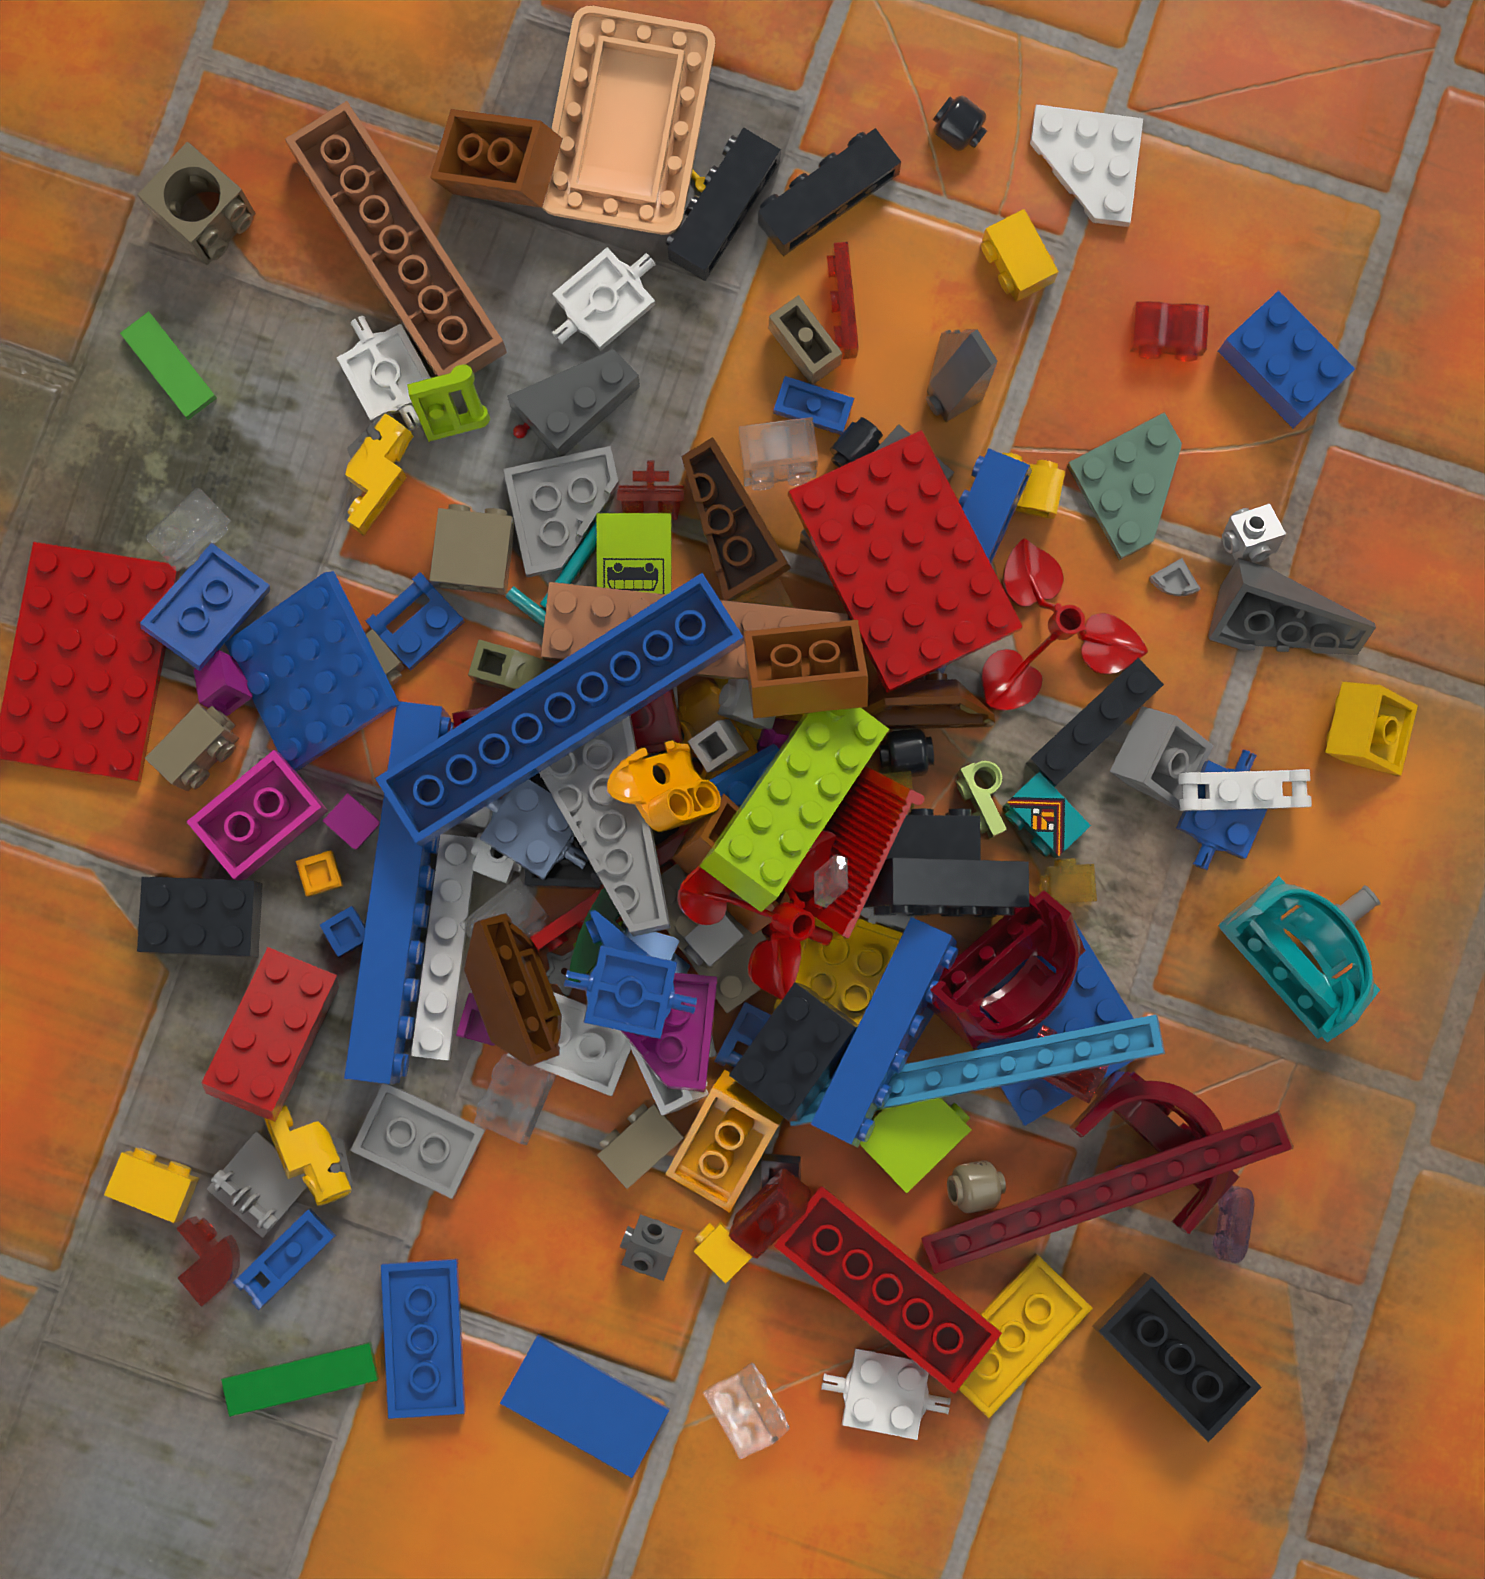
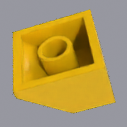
M1342 682L1340 693L1335 700V714L1331 729L1327 734L1325 753L1349 764L1402 776L1418 705L1382 685Z

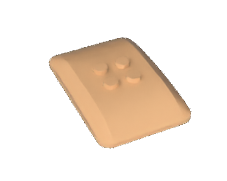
M585 6L575 13L572 20L551 128L563 140L542 209L553 216L660 235L674 233L681 226L715 51V37L708 27L598 6Z

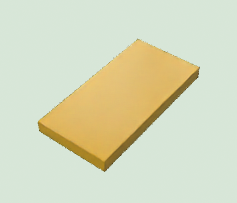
M1038 1254L1029 1261L980 1313L998 1328L1002 1334L959 1390L988 1418L999 1409L1093 1309Z

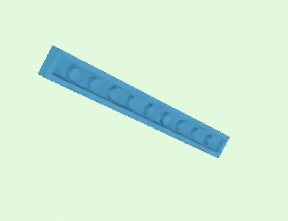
M1151 1015L905 1064L900 1073L894 1072L888 1084L892 1087V1091L886 1104L882 1108L878 1106L876 1110L1163 1055L1165 1050L1158 1016ZM832 1079L828 1080L801 1120L790 1121L791 1126L812 1122Z

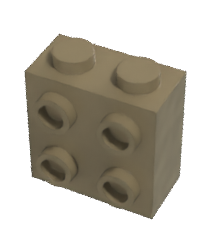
M449 504L448 509L438 508L429 580L433 587L506 595L515 529L513 517L507 515V511L497 508H486L485 513L471 512L470 507L460 504Z
M197 703L145 759L172 785L185 791H189L191 788L197 789L209 778L210 773L208 770L217 761L220 763L225 761L235 751L236 746L234 743L239 737L231 730L236 725L213 706L207 710Z

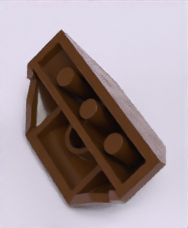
M944 673L925 675V680H914L887 693L881 682L868 695V707H861L889 728V730L992 727L995 723V715L957 679H948L947 674Z
M506 913L475 922L464 972L490 1041L528 1067L559 1056L560 1047L558 1043L561 1036L562 1014L535 944L520 928L512 923V919Z

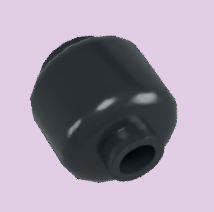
M963 95L955 99L950 96L932 119L936 122L934 128L936 135L957 151L965 149L968 144L975 148L988 131L983 127L986 121V113Z
M921 729L892 731L887 735L886 745H879L881 767H889L890 774L894 778L924 776L928 772L929 766H934L931 736L926 737Z

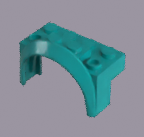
M1280 876L1276 877L1231 911L1218 925L1221 931L1317 1039L1323 1037L1328 1043L1356 1024L1365 1009L1380 991L1374 983L1367 947L1349 918L1329 900L1302 887L1286 884ZM1296 905H1299V906L1296 907L1294 910H1292L1290 913H1288L1286 916H1284V917L1282 918V920H1281V916H1282V915H1284L1286 912H1288L1290 909H1292V908L1295 907ZM1284 929L1293 934L1307 947L1317 960L1323 973L1306 957L1285 933ZM1352 963V968L1350 970L1345 972L1337 979L1332 978L1335 974H1337L1338 972H1340Z

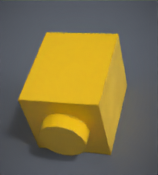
M721 1221L715 1227L711 1223L707 1224L694 1238L698 1243L694 1248V1252L725 1284L753 1257L752 1253Z

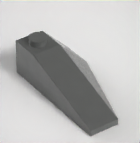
M966 329L962 332L960 330L953 332L946 330L941 333L927 389L929 396L926 397V401L932 412L936 416L941 414L945 422H948L983 400L998 360L978 329Z
M1237 558L1221 584L1208 637L1210 640L1241 650H1255V646L1276 647V651L1289 652V648H1311L1313 653L1358 655L1376 626L1374 622L1271 568Z

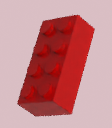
M267 947L201 1082L205 1093L276 1122L339 989L337 975Z

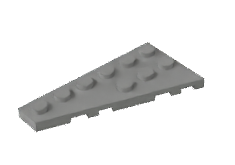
M628 716L539 772L627 928L634 937L669 929L671 926L652 828L645 822L635 804L616 800L607 792V782L612 771L622 760L637 751L631 716Z

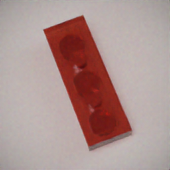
M848 241L833 243L832 255L826 256L828 278H835L836 290L830 291L831 312H838L839 326H833L834 342L838 348H842V358L851 359L857 358L859 345Z

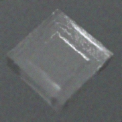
M838 854L833 856L814 873L815 904L825 908L848 890V859Z

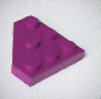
M675 973L673 980L675 994L697 998L696 1005L681 1002V1004L695 1007L694 1014L671 1009L664 1021L661 1039L625 1031L621 1032L667 1088L706 1092L717 977Z

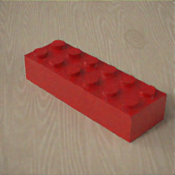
M823 1186L818 1189L774 1245L775 1248L953 1394L958 1391L1002 1334L992 1323Z

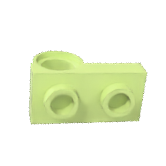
M990 761L972 763L961 768L958 771L960 779L955 782L965 801L971 800L976 810L972 816H980V833L987 832L991 839L1006 831V826L991 798V795L1002 783L1000 768ZM979 770L988 771L993 777L992 787L989 789L978 787L974 781L975 772Z

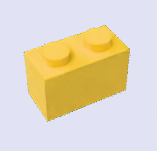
M1025 209L985 229L983 242L981 243L982 251L988 262H995L1000 272L998 279L1002 289L1006 294L1011 293L1016 302L1055 282L1059 271Z
M135 1147L134 1152H121L104 1196L172 1223L182 1221L199 1180L198 1177L190 1175L191 1168L174 1161H170L169 1165L155 1161L157 1156L155 1153Z

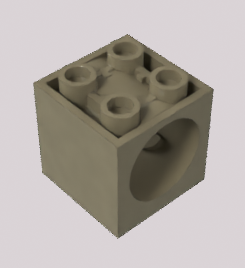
M188 141L137 194L152 217L205 265H208L212 259H219L226 252L228 242L237 233L241 234L247 230L253 221V216L256 214L243 190ZM201 192L220 194L217 208L207 218L195 222L180 220L181 210L192 196Z

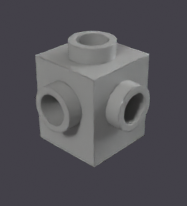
M1267 504L1252 510L1243 508L1233 513L1222 534V541L1226 551L1233 555L1235 561L1237 558L1258 563L1278 551L1286 533L1271 505Z

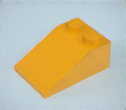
M724 1070L712 1087L665 1175L730 1213L784 1117L730 1077V1072Z

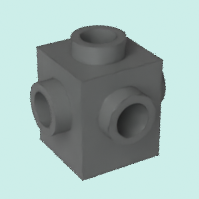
M640 1214L636 1227L628 1226L622 1239L620 1248L625 1249L626 1253L621 1265L631 1268L638 1273L664 1281L683 1230Z

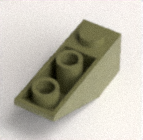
M479 639L468 676L473 682L513 692L556 664L515 649Z

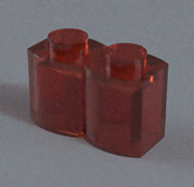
M1152 301L1136 302L1132 312L1130 352L1139 353V357L1143 359H1158L1161 357V354L1175 355V359L1179 361L1197 360V356H1203L1207 350L1209 306Z

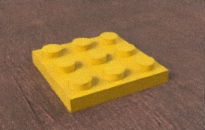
M815 918V925L833 932V938L828 946L808 938L800 941L802 949L801 961L795 982L806 985L859 1024L903 933L877 924L874 925L858 918L850 937L846 938ZM777 998L774 1009H776L782 1001L779 998Z

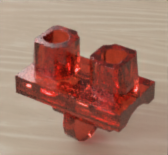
M647 460V471H633V482H647V485H619L617 500H621L623 513H644V501H658V513H672V520L678 519L680 501H684V485H655V482H669V471H655V460Z

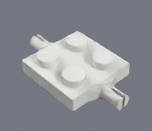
M607 247L553 292V298L564 309L568 318L567 321L552 332L559 343L563 344L564 341L578 330L586 335L601 351L655 305V300L643 288L640 277L656 265L653 259L645 253L632 266H629L619 261Z
M359 316L358 319L364 330H361L356 319L351 321V325L360 341L353 349L336 357L372 423L385 413L390 415L400 412L409 431L415 429L409 416L412 417L418 428L421 426V423L409 397L407 384L430 379L431 377L402 324L385 332L373 334L365 316Z
M856 1348L852 1368L846 1378L824 1373V1381L834 1382L837 1385L822 1383L821 1390L843 1393L845 1408L841 1425L915 1440L918 1439L920 1421L926 1410L948 1414L949 1407L935 1405V1403L950 1405L951 1398L929 1394L927 1386L929 1373L912 1359Z

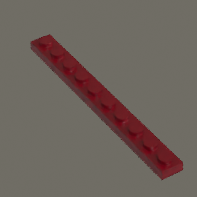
M1280 1110L930 1233L921 1239L934 1274L1289 1151L1294 1148Z

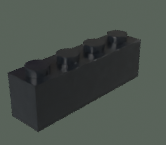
M744 127L738 137L733 135L730 137L722 152L725 158L719 167L714 165L709 170L703 183L706 186L700 197L695 195L691 199L685 210V215L688 217L681 228L679 227L674 233L669 234L666 245L669 246V260L704 281L709 277L780 163L781 149Z
M876 128L867 134L865 132L857 134L848 142V148L838 155L835 152L827 155L818 164L819 168L810 175L806 173L799 175L790 183V189L780 196L773 194L762 202L758 211V224L783 257L899 175L901 161Z
M1137 658L1026 762L1027 766L1035 774L1040 772L1055 787L1164 684Z

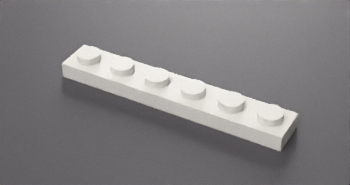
M447 834L440 835L411 1056L450 1060L474 879V871L471 868L476 856L471 854V850L476 838Z

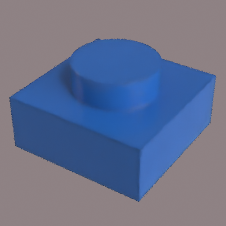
M350 906L320 924L321 929L338 957L344 956L363 944L365 925L354 906Z

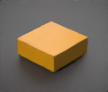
M332 850L296 861L306 897L343 887L341 875Z

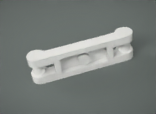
M1309 769L1178 773L1179 785L1183 786V799L1179 800L1180 811L1312 807L1311 796L1307 795V781H1311ZM1282 782H1292V796H1283ZM1198 785H1205L1206 799H1198Z

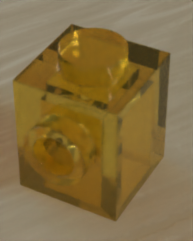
M1076 858L1054 860V866L1045 869V876H1040V893L1045 890L1061 905L1087 904L1097 901L1094 864L1077 865Z

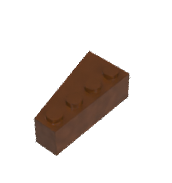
M712 437L682 455L685 471L698 509L724 601L737 602L792 569L716 440Z

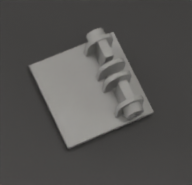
M256 1131L228 1165L214 1175L211 1179L212 1183L207 1190L264 1238L307 1186L301 1178L305 1176L304 1173L287 1179L275 1146Z

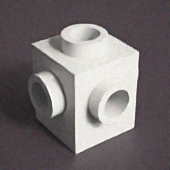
M479 833L471 850V854L476 856L471 870L509 885L513 872L517 871L520 873L523 867L505 855L502 858L496 859L494 857L495 849L481 841L480 836L482 834Z

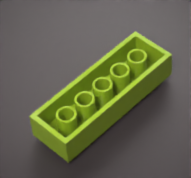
M861 707L804 713L699 867L762 912L777 899L889 728Z

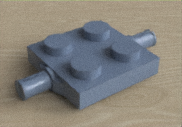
M528 779L512 789L502 799L498 798L485 806L492 810L493 813L491 822L480 836V840L542 880H545L553 866L564 857L581 869L586 866V862L588 863L589 859L585 852L572 845L575 835L552 794Z

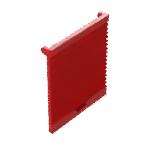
M865 765L825 825V829H823L837 836L831 848L829 864L823 879L811 891L797 892L794 890L799 900L805 902L803 909L812 913L815 918L840 935L849 938L911 804L921 805L924 802V796Z

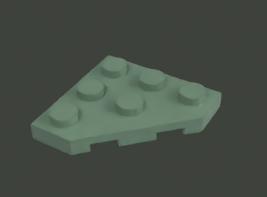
M1165 412L1067 464L1069 471L1119 560L1150 545L1155 538L1182 446V442Z

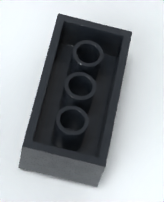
M888 858L885 860L863 908L873 909L874 916H895L896 914H907V916L916 917L941 915V917L974 915L975 918L1014 916L1016 908L1029 907V862Z
M1145 1272L1092 1325L1207 1442L1262 1388L1151 1275Z

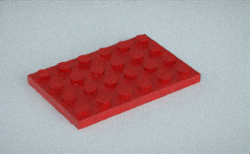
M922 430L788 491V497L850 620H858L862 644L887 693L1012 635L1023 628Z
M33 542L0 712V760L141 782L166 646L142 630L140 622L179 580L181 569L179 565Z

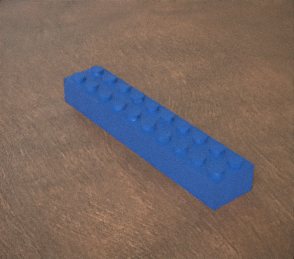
M701 573L375 779L414 842L424 846L744 644V637L704 574Z
M399 701L400 705L396 707L388 770L455 728L454 722H451V716L442 706ZM385 794L344 1079L396 1084L400 1083L402 1076H407L410 1057L409 1054H404L406 1039H412L415 1018L410 1017L409 1013L411 1002H417L420 980L414 979L416 964L422 965L424 959L425 943L420 942L421 927L427 928L429 922L430 906L425 905L426 891H432L434 886L435 869L430 867L431 854L438 853L440 835L424 846L416 844Z

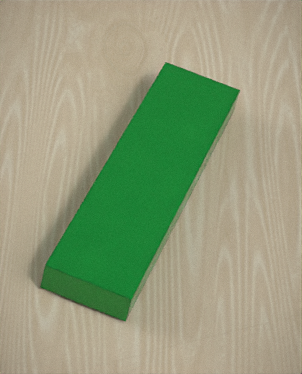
M367 1342L224 1377L221 1381L228 1414L231 1417L378 1381L379 1375L372 1344Z

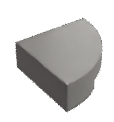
M1182 558L1149 577V580L1156 588L1169 595L1188 596L1201 590Z

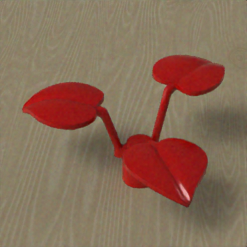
M1026 538L1018 542L1006 561L1003 574L1005 591L1009 598L1020 607L1030 606L1037 601L1041 608L1051 610L1054 613L1048 620L1049 637L1025 660H1023L1018 652L1004 649L993 653L984 663L981 681L985 703L992 709L1002 711L1023 707L1038 695L1043 678L1041 673L1036 668L1030 666V664L1056 639L1067 640L1077 634L1078 638L1084 641L1081 647L1083 661L1091 670L1104 675L1120 672L1137 658L1140 659L1148 653V649L1140 636L1118 617L1099 613L1089 617L1085 623L1084 613L1079 607L1075 605H1065L1062 607L1060 603L1052 604L1046 602L1045 600L1054 598L1062 589L1064 582L1063 572L1055 558L1033 545Z
M821 831L784 887L793 903L785 902L777 905L772 911L764 909L760 912L748 902L729 896L732 890L699 866L687 876L678 890V903L682 912L690 920L700 925H713L720 922L725 916L727 903L771 919L772 925L777 932H772L771 940H763L755 946L749 958L748 973L750 979L757 987L771 993L780 1000L785 997L796 981L801 961L802 949L800 941L807 939L815 928L814 916L803 909L805 902L799 900L794 890L797 892L811 891L823 879L829 864L831 848L837 837L828 831Z

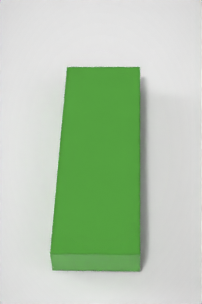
M149 311L120 333L188 420L217 399Z

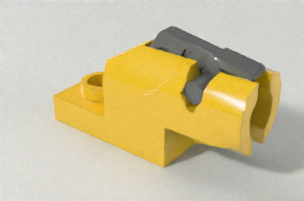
M386 413L383 416H379L347 448L351 460L347 465L345 475L351 483L366 493L364 497L358 496L353 501L348 510L350 516L347 521L353 529L363 536L407 478L403 470L394 463L395 461H401L408 444L414 436L405 426Z
M286 1105L282 1107L276 1122L264 1118L287 1179L304 1173L305 1176L301 1178L313 1195L317 1206L331 1203L351 1193L350 1190H352L353 1183L342 1139L331 1137L327 1129L319 1121L289 1131V1128L293 1126V1121Z

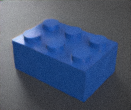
M1279 290L1239 326L1218 350L1231 366L1293 429L1355 370L1341 353Z

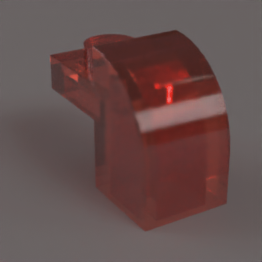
M197 1216L188 1218L176 1229L200 1256V1259L178 1277V1280L198 1304L203 1307L214 1300L234 1281L240 1266V1251L232 1235L226 1236L218 1242L215 1239L218 1234L214 1227L205 1218L199 1220Z

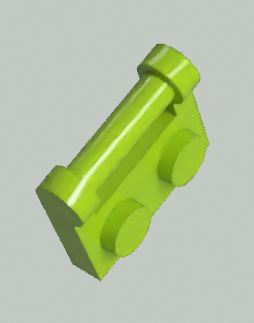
M465 364L458 365L449 374L407 384L409 397L428 442L479 429L489 423L490 415L487 408L480 402L473 384L475 376L470 366ZM458 390L461 391L468 408L467 413L460 415L450 394Z

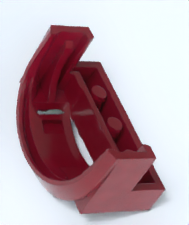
M1045 890L1036 897L1029 894V907L1016 908L1014 916L1002 917L955 959L954 964L949 970L944 968L938 983L930 989L935 1002L933 1004L928 1002L927 1007L973 1050L982 1042H998L1032 1029L1048 1017L1062 1001L1075 977L1079 957L1086 951L1078 934L1072 913ZM1036 956H1042L1056 968V973L1050 970ZM1028 959L1021 970L1006 985L984 998L985 994L1024 960Z
M1128 1071L1113 1072L1095 1091L1094 1094L1097 1097L1069 1127L1082 1138L1110 1112L1114 1111L1157 1152H1162L1223 1130L1213 1111L1190 1091L1167 1082L1145 1081L1134 1071L1132 1073ZM1174 1111L1187 1124L1183 1122L1178 1126L1168 1116ZM1231 1170L1194 1183L1193 1185L1199 1191L1171 1222L1182 1232L1190 1234L1240 1177Z

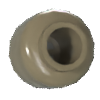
M983 1160L955 1167L952 1176H949L947 1179V1191L949 1199L954 1206H958L965 1213H973L997 1207L1001 1200V1194H1004L1006 1191V1182L1001 1171L997 1172L993 1164Z

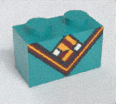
M1040 772L1003 805L1008 810L1005 814L1006 818L1018 830L1024 827L1034 837L1031 840V844L1044 857H1047L1049 854L1054 859L1059 857L1091 826Z

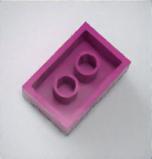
M273 750L186 822L234 880H246L326 814L328 809L282 755Z

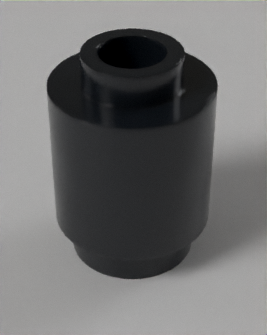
M860 417L857 422H851L830 448L831 453L834 455L831 461L839 468L874 452L880 445L879 440L883 437L882 432L863 417Z

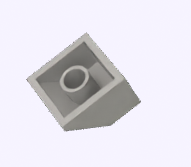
M1142 706L1131 725V729L1115 758L1110 772L1128 786L1172 808L1180 810L1179 800L1183 799V786L1179 785L1178 773L1200 772L1213 745L1177 716Z

